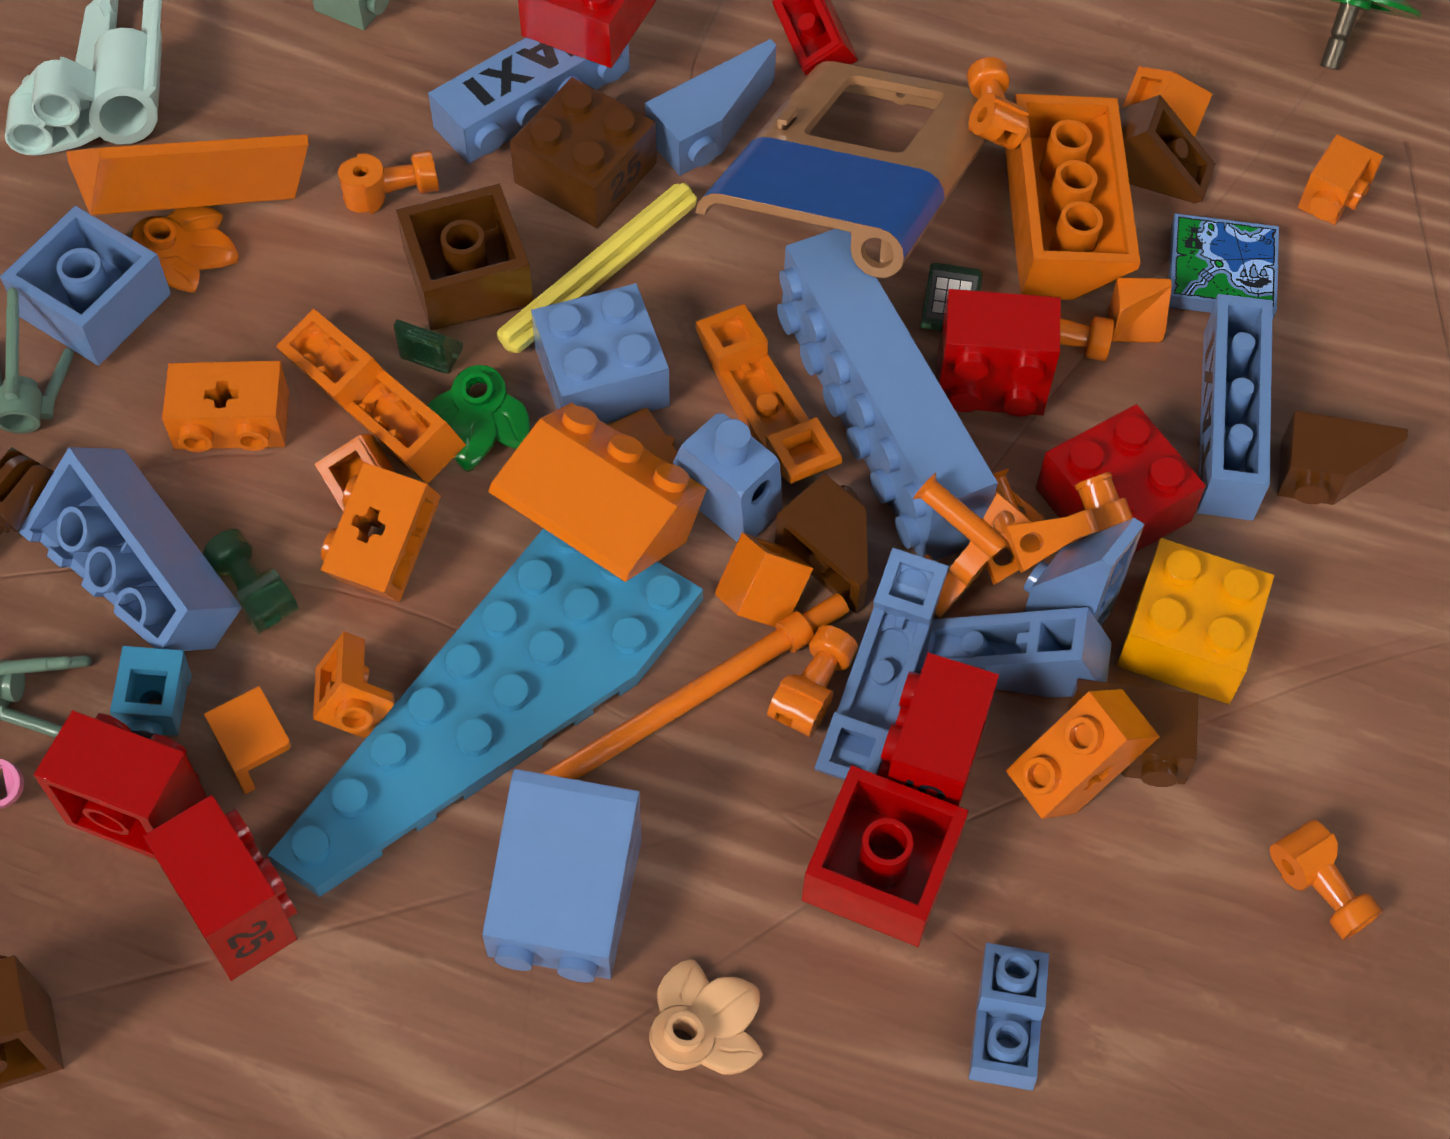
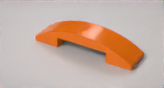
M745 304L696 321V330L732 407L740 421L744 422L750 429L751 436L777 457L780 462L781 476L784 479L794 483L842 464L841 454L818 418L815 417L809 420L769 357L768 340Z

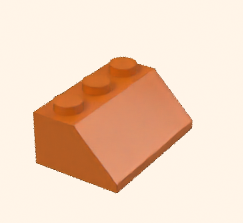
M571 402L537 421L491 482L488 492L624 582H627L687 542L707 488L689 477V474L683 468L667 463L643 448V445L634 437L621 434L600 421L593 411Z

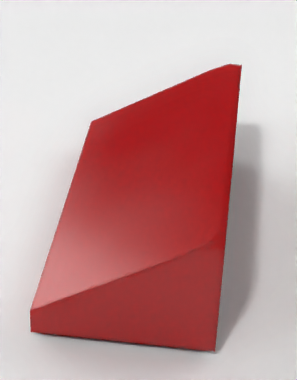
M831 0L772 1L801 69L806 75H809L816 65L824 61H835L850 65L858 61V57Z

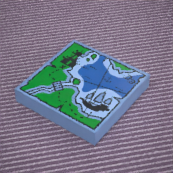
M1175 213L1171 224L1168 279H1171L1172 288L1169 307L1211 313L1217 294L1273 300L1274 318L1277 311L1279 226Z

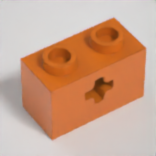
M281 361L168 363L162 420L174 450L185 449L191 452H204L209 449L242 448L249 451H259L266 447H285L290 392Z
M363 462L359 474L350 478L344 490L342 503L345 509L337 529L333 528L330 530L324 540L321 550V559L324 562L320 570L340 582L400 603L441 495L427 483ZM382 525L385 526L382 535L372 534L368 536L372 526L376 528H381Z
M1123 689L1089 691L1005 771L1041 819L1072 815L1080 811L1160 736Z

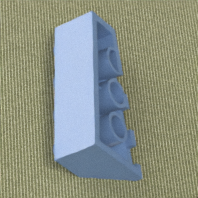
M69 447L18 531L28 541L40 542L49 549L47 557L60 568L70 567L83 578L81 586L94 597H105L114 605V614L154 648L184 651L215 649L242 608L124 449Z

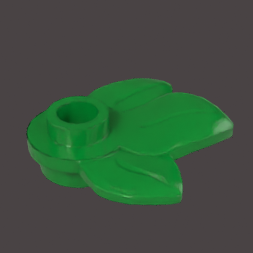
M473 365L462 370L454 379L451 390L434 397L427 405L445 420L466 444L454 459L468 472L473 470L486 457L494 446L495 441L512 449H517L531 431L529 415L524 404L507 394L506 384L500 373L486 365ZM477 383L486 384L487 391L483 396L479 398L469 396V390L473 385Z

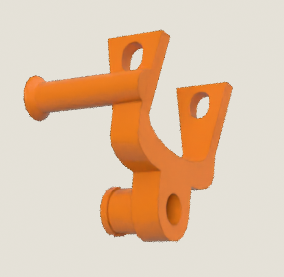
M1009 469L993 473L998 482L995 496L999 492L1018 508L1006 477ZM1111 472L1100 474L1074 485L1085 510L1068 517L1013 525L1015 522L1014 515L1009 511H1002L997 518L1002 531L1006 533L1009 544L1004 548L1011 552L1012 560L1009 564L1000 566L994 562L992 557L985 563L993 585L1018 570L1021 573L1066 545L1132 519L1133 516L1126 498L1119 499Z
M936 472L914 496L913 500L922 499L970 540L966 549L948 570L935 611V615L940 619L986 570L985 563L992 557L994 560L1005 549L1004 547L1009 544L1006 533L1002 531L997 518L1002 511H1009L1014 515L1015 522L1013 525L1041 521L1045 518L1015 491L1012 490L1017 506L1023 507L1026 515L997 492L986 514L981 519L936 480ZM929 554L924 556V558L933 560Z

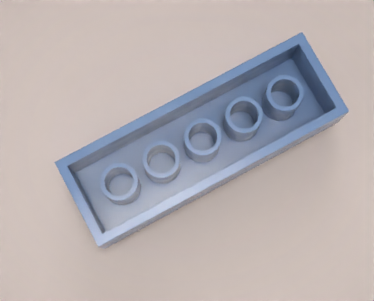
M833 229L786 245L784 270L779 272L783 295L782 303L777 305V313L781 326L787 335L794 334L800 345V356L808 374L811 376L816 374L820 380L828 411L833 417L840 416L847 429L848 445L852 454L857 460L864 459L871 472L872 488L877 499L882 504L888 502L896 517L895 526L901 542L907 549L913 547L918 556L924 557L926 554H929L934 561L965 550L970 540L922 499L913 500V498L924 483L936 472V480L983 519L995 496L998 482L878 279L865 274L854 262L851 254L850 232Z

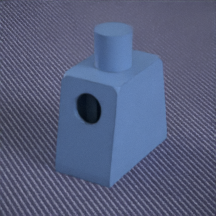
M716 413L679 448L673 464L683 468L689 474V477L707 488L699 511L736 542H738L742 532L757 537L776 519L777 513L782 510L780 462L772 452L751 436L750 429L744 422L730 419L724 413Z

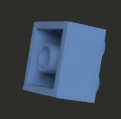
M74 206L0 276L6 291L12 287L18 290L20 318L98 366L171 295L158 255L77 206Z
M637 283L531 310L535 349L556 410L572 402L577 406L593 411L600 421L609 423L620 420L641 409L648 408L651 412L670 406L669 367Z

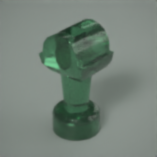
M229 529L223 531L206 544L202 554L218 575H229L238 589L237 596L247 621L257 634L262 633L299 609L294 596L275 569L270 568L261 573L250 562L253 548L240 530Z

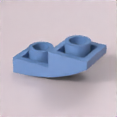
M986 943L975 1014L969 1080L1033 1091L1038 1073L1041 1020L1046 1007L1049 953Z

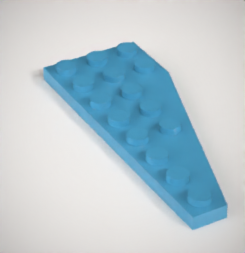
M543 528L400 697L383 720L379 722L270 851L268 857L271 864L318 897H321L381 857L384 848L414 828L420 831L435 821L438 812L461 797L466 800L541 750L544 741L571 723L575 726L594 714L593 709L616 693L621 696L635 687L702 603L703 589L659 562L654 563L627 582H624Z

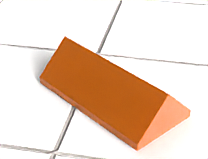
M302 134L67 151V159L90 215L295 199L309 144L308 135Z

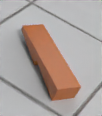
M314 308L276 345L277 349L369 433L373 434L380 443L425 483L429 484L466 446L445 420L383 370L372 356Z

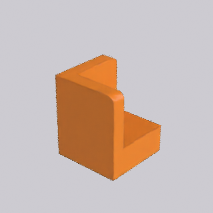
M1138 66L1122 108L1161 95L1195 137L1213 93L1173 71Z
M742 532L718 583L715 595L737 616L775 627L778 621L793 613L813 568L789 548Z
M260 686L204 713L215 740L244 794L256 789L248 772L249 770L291 748L289 738Z

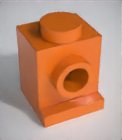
M1336 134L1310 174L1298 208L1314 215L1320 220L1335 225L1346 207L1355 211L1363 196H1366L1384 156Z

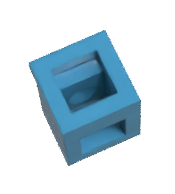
M123 646L110 708L111 716L125 723L132 733L151 739L154 734L179 736L187 686H190L192 678L184 650ZM152 700L162 701L161 705L147 703Z

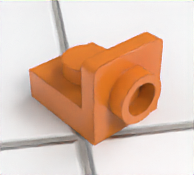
M345 631L342 632L315 668L313 720L363 738L368 737L394 706V694L392 692L367 683L369 667L364 665L365 639Z

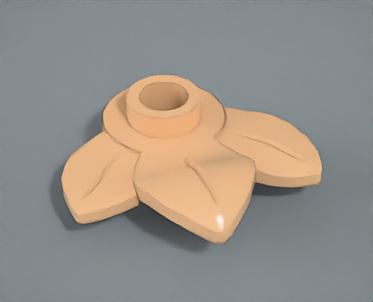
M692 959L682 961L672 967L663 977L657 989L660 1013L655 1017L649 1032L650 1045L658 1061L665 1067L677 1071L688 1070L702 1064L722 1075L741 1073L760 1061L763 1056L762 1050L756 1041L744 1032L759 1009L760 992L757 986L737 977H722L709 983L702 968ZM673 1030L685 1031L693 1039L682 1040L674 1034Z

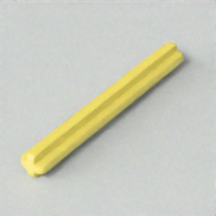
M677 183L671 186L499 328L497 338L509 353H521L534 342L531 310L590 295L691 211L697 203V197L692 192L691 187L686 183Z

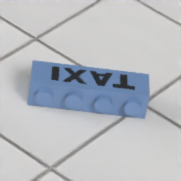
M524 38L428 92L433 128L470 164L485 154L493 153L502 144L513 139L571 77L597 90L607 83L615 82L623 74L630 71L629 43L613 67L609 68L535 40Z
M1217 294L1204 330L1198 477L1206 487L1198 504L1197 514L1253 521L1270 485L1273 300Z

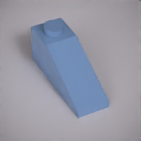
M771 39L645 102V116L656 122V150L679 176L696 167L705 166L713 161L715 157L721 155L775 80L776 44Z
M1136 518L1129 519L1064 546L1050 564L1040 561L1031 572L1023 588L1029 593L1024 612L1089 607L1100 626H1102L1114 609L1145 524Z
M1089 607L933 619L915 673L921 674L927 653L929 652L999 674L995 688L998 690L1048 698L1070 697L1077 679L1107 682L1112 642Z

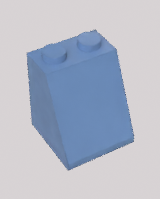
M519 769L513 770L482 933L487 956L494 957L495 962L503 967L518 971L531 970L532 965L557 969V973L560 976L576 982H593L595 977L611 979L642 842L639 791Z

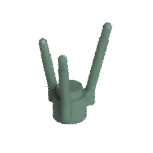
M13 287L7 291L6 370L4 382H2L0 368V429L11 433L24 434L36 431L40 427L41 419H53L55 400L69 370L74 351L70 348H66L63 351L44 395L38 389V384L35 380L19 376V293Z
M85 655L22 660L0 659V721H6L56 738L62 728L61 725L10 709L8 705L11 702L21 700L25 690V673L88 667L92 663L91 657Z

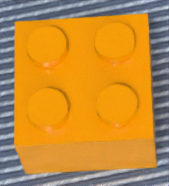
M1160 538L1149 566L1117 662V667L1230 705L1246 674L1275 575Z

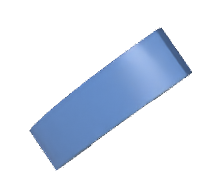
M892 548L873 601V611L837 712L833 714L814 768L815 771L845 780L850 766L853 765L878 775L882 763L881 754L891 724L896 723L901 707L899 706V701L909 671H916L948 573V565Z

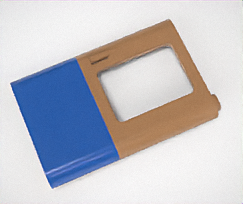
M824 61L816 65L697 203L695 213L706 215L714 204H724L852 232L851 254L857 267L865 274L875 278H887L895 275L901 269L987 141L968 130L970 113L978 99L972 95L968 87L835 61ZM843 91L890 100L899 105L910 104L935 109L903 152H889L808 135ZM870 238L881 239L880 263L873 260L867 254L865 249L866 240Z

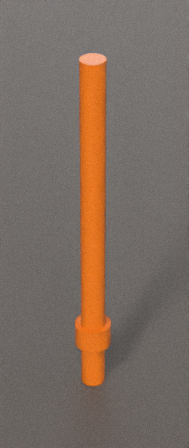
M836 593L803 614L798 611L793 612L775 624L776 630L541 774L574 780L581 778L785 651L789 650L795 653L808 645L817 632L818 627L829 625L849 613L846 601L839 593Z

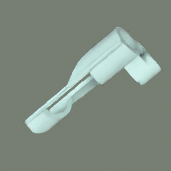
M93 0L87 5L76 61L61 56L60 60L44 61L30 75H26L20 87L10 97L5 128V140L10 148L21 154L37 156L76 148L98 137L115 144H132L147 137L153 131L158 121L162 58V33L160 28L162 0H144L141 31L134 28H116L119 0Z

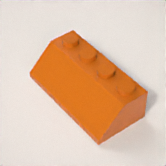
M1015 94L1013 103L1026 108L1029 112L1027 116L1028 127L1024 139L1015 149L1009 150L1005 148L1020 294L1061 297V300H1074L1117 280L1119 277L1121 278L1138 270L1141 262L1118 99Z

